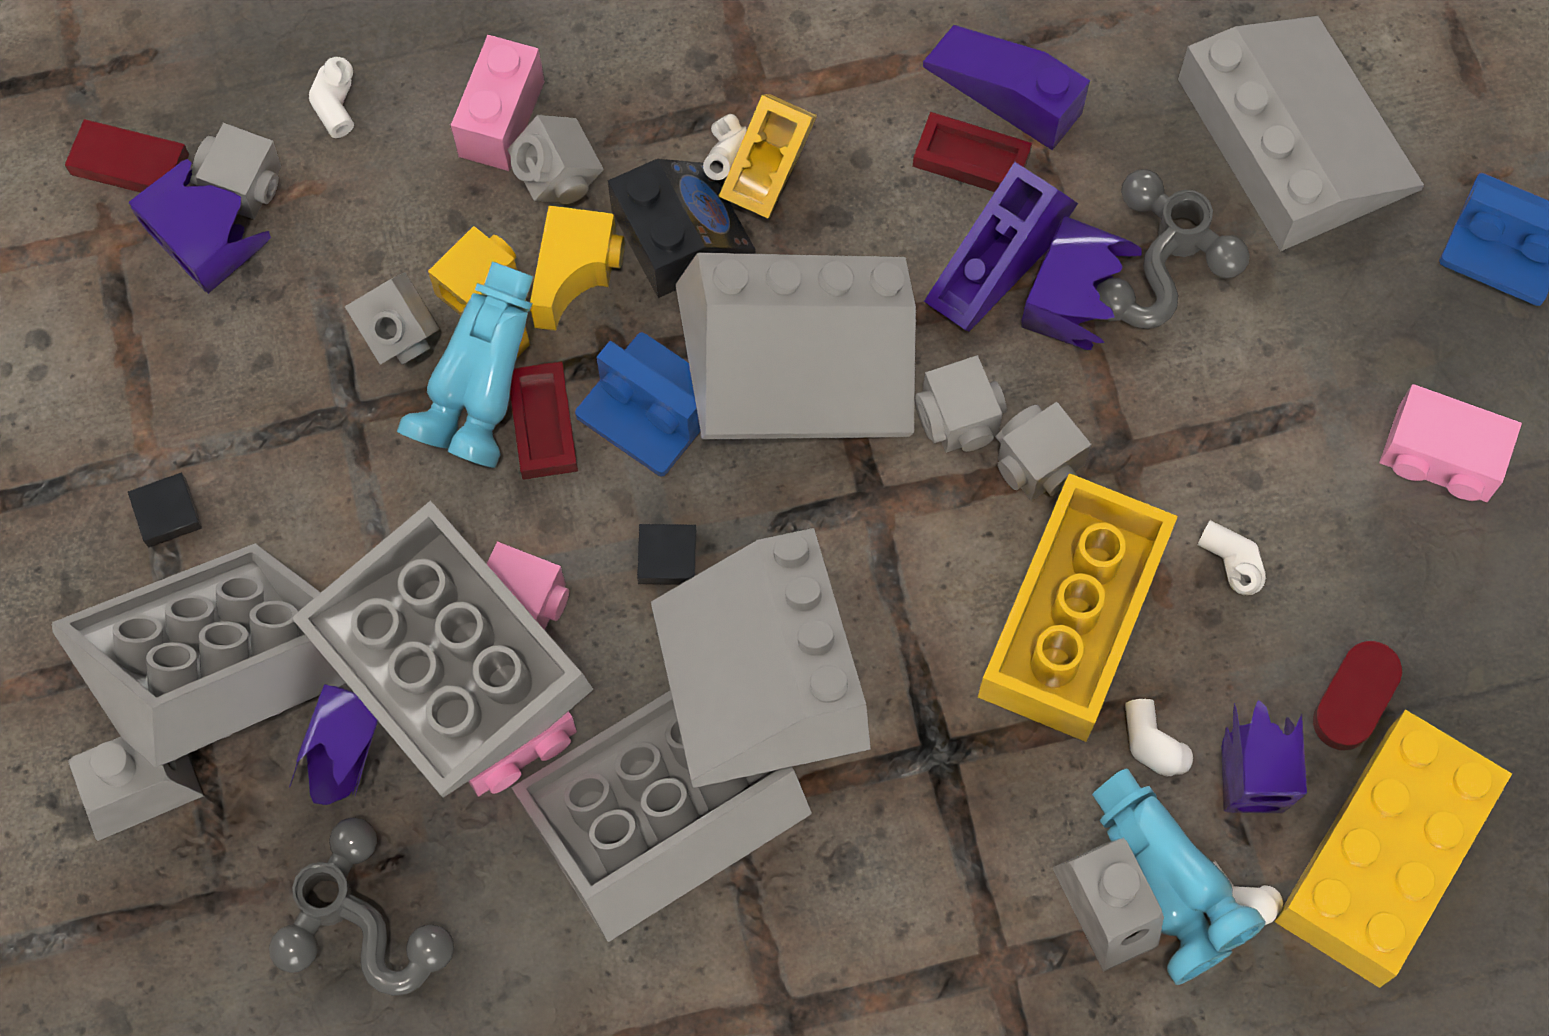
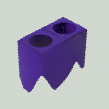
M186 159L130 200L129 205L141 226L209 294L255 255L269 241L271 236L269 231H265L242 239L244 227L241 224H233L241 206V197L231 191L212 185L186 187L190 183L192 169L190 170L192 163Z
M1064 216L1061 219L1045 260L1027 298L1021 327L1085 350L1092 349V342L1104 343L1100 337L1078 324L1093 319L1107 320L1115 318L1112 309L1099 300L1100 295L1096 287L1106 279L1113 278L1112 274L1121 272L1123 266L1116 256H1141L1142 248L1129 240Z
M324 684L297 755V764L291 784L300 759L306 755L310 796L315 804L329 805L348 797L352 791L353 795L355 789L357 792L378 720L354 692Z
M1258 700L1254 707L1251 724L1239 726L1237 708L1234 703L1233 729L1229 733L1228 727L1225 728V735L1221 745L1224 811L1229 813H1284L1307 794L1302 714L1296 727L1290 718L1286 717L1283 733L1278 725L1271 723L1267 707Z

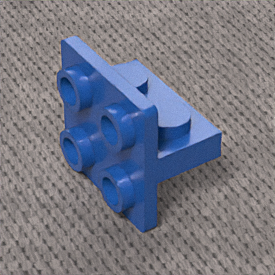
M1478 174L1440 257V264L1533 305H1542L1549 292V200L1487 174Z
M643 332L638 333L625 350L610 340L596 357L600 381L576 408V418L658 476H665L700 433L689 363Z

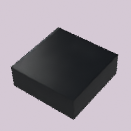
M182 472L128 491L143 542L148 548L202 529L187 480Z
M639 524L638 584L680 585L696 576V525Z

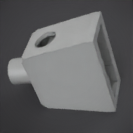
M118 737L75 755L68 760L97 841L204 796L188 754L168 762L170 767L167 763L154 767L122 737Z
M1124 837L1107 842L1053 867L1057 879L1103 972L1158 947L1164 920L1163 912ZM1137 932L1136 935H1134V936H1132V937H1130V938H1128V939H1125V938H1127L1128 936H1130L1131 934Z

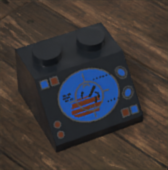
M655 159L607 180L612 213L658 298L676 291V283L697 253L756 254V249L730 202L719 197L722 188L718 180H713L705 174L703 169L704 163Z

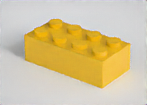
M1069 473L983 676L978 698L1087 742L1178 516Z
M1405 710L1386 732L1274 922L1379 988L1399 973L1512 773Z

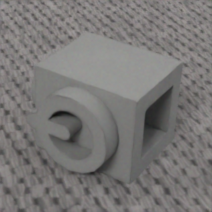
M537 115L507 149L511 157V166L514 174L518 179L524 181L534 201L560 202L561 204L573 203L581 199L588 192V186L604 170L576 118Z
M223 123L216 138L207 136L198 147L193 161L190 182L198 186L212 185L239 195L241 197V206L237 214L254 220L262 203L268 204L272 200L278 186V172L281 164L274 142Z
M405 272L391 278L345 306L380 365L394 356L398 358L401 365L430 349L425 338L439 330L438 325Z
M978 355L925 372L923 391L915 395L917 412L926 435L934 444L942 442L946 453L959 448L966 452L974 451L988 445L994 439V436L998 434L1002 414L1007 411L1006 401L1000 385L997 381L989 383Z
M1055 402L1045 410H1042L1039 405H1033L1014 416L995 436L1001 444L998 454V468L1001 475L1014 490L1021 488L1031 501L1046 491L1050 496L1061 492L1068 474L1077 476L1076 471L1085 466L1092 445L1058 402Z

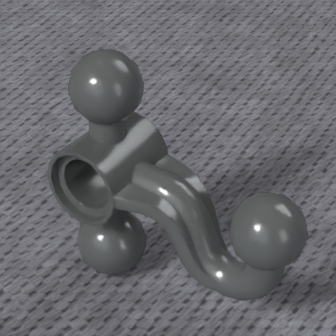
M1148 169L1136 170L1126 177L1122 184L1121 193L1127 206L1137 212L1152 211L1161 218L1158 237L1145 253L1143 263L1147 280L1156 294V302L1152 306L1142 307L1136 303L1134 289L1127 281L1120 278H1108L1096 287L1100 295L1099 300L1110 307L1115 318L1107 319L1108 321L1123 320L1135 328L1151 329L1159 327L1171 319L1177 309L1179 297L1175 283L1165 266V262L1171 254L1187 257L1201 250L1206 254L1209 269L1214 275L1221 278H1234L1246 269L1250 257L1248 247L1242 239L1236 236H1219L1210 229L1213 209L1210 201L1203 194L1195 190H1181L1169 197L1164 193L1165 189L1161 178L1157 173ZM1177 218H1188L1192 220L1197 225V227L1193 229H1182L1178 227L1173 222V220Z
M353 817L340 821L332 829L329 838L332 855L328 863H312L304 867L295 877L292 886L293 899L301 911L293 925H287L275 933L269 945V953L273 964L281 971L289 973L300 972L308 968L315 960L318 946L314 935L319 926L335 925L346 919L359 926L362 930L361 969L368 984L380 993L396 996L414 991L424 983L431 972H436L446 967L454 953V940L450 933L442 926L434 924L423 925L414 930L408 938L406 954L409 963L405 969L392 971L385 964L386 924L378 910L369 903L353 896V890L346 879L353 864L366 861L373 854L377 844V836L373 826L364 819ZM321 881L337 883L339 887L338 896L331 905L325 908H315L309 905L308 897L311 889Z

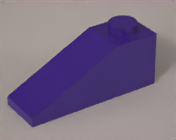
M957 25L951 27L923 61L925 69L1052 151L1083 113L1090 83L1089 79L1044 51Z
M1014 162L924 302L964 330L970 332L1049 249L1061 219L1064 216L1070 217L1078 203Z

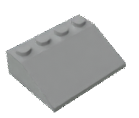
M1319 16L1235 26L1187 47L1178 81L1280 251L1422 190L1423 182Z
M696 254L676 283V291L702 439L910 437L914 433L916 306L906 257Z
M431 500L291 617L443 798L546 731L594 690L583 673Z
M814 528L756 540L651 601L692 788L871 749L865 698Z
M257 544L244 547L52 622V630L55 637L122 739L154 767L174 761L183 755L219 739L226 738L237 731L319 696L324 684L336 687L346 684L291 618L321 592Z
M668 691L511 787L581 902L608 942L812 814L792 767L692 788L671 691Z

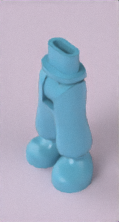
M492 261L484 285L477 283L475 290L483 295L472 293L451 340L430 377L427 393L433 402L431 408L426 412L409 413L402 417L397 429L398 433L425 444L447 448L449 453L465 460L492 468L497 466L501 454L493 437V429L504 418L507 411L513 369L526 325L527 312L530 311L533 304L526 301L534 276ZM466 408L468 413L466 422L457 431L459 417L463 409Z
M1123 769L1116 773L1092 794L1105 813L1100 822L1103 827H1110L1107 831L1110 840L1114 841L1125 838L1162 909L1164 920L1161 933L1177 936L1180 940L1179 950L1175 952L1167 965V972L1176 985L1190 981L1228 957L1232 953L1231 949L1253 938L1265 926L1266 921L1257 909L1242 906L1235 902L1232 885L1228 878L1186 836L1172 815L1157 799L1150 786L1141 788L1129 769ZM1204 912H1205V913L1208 915V917L1210 918L1211 925L1208 924V921H1207L1206 918H1205Z

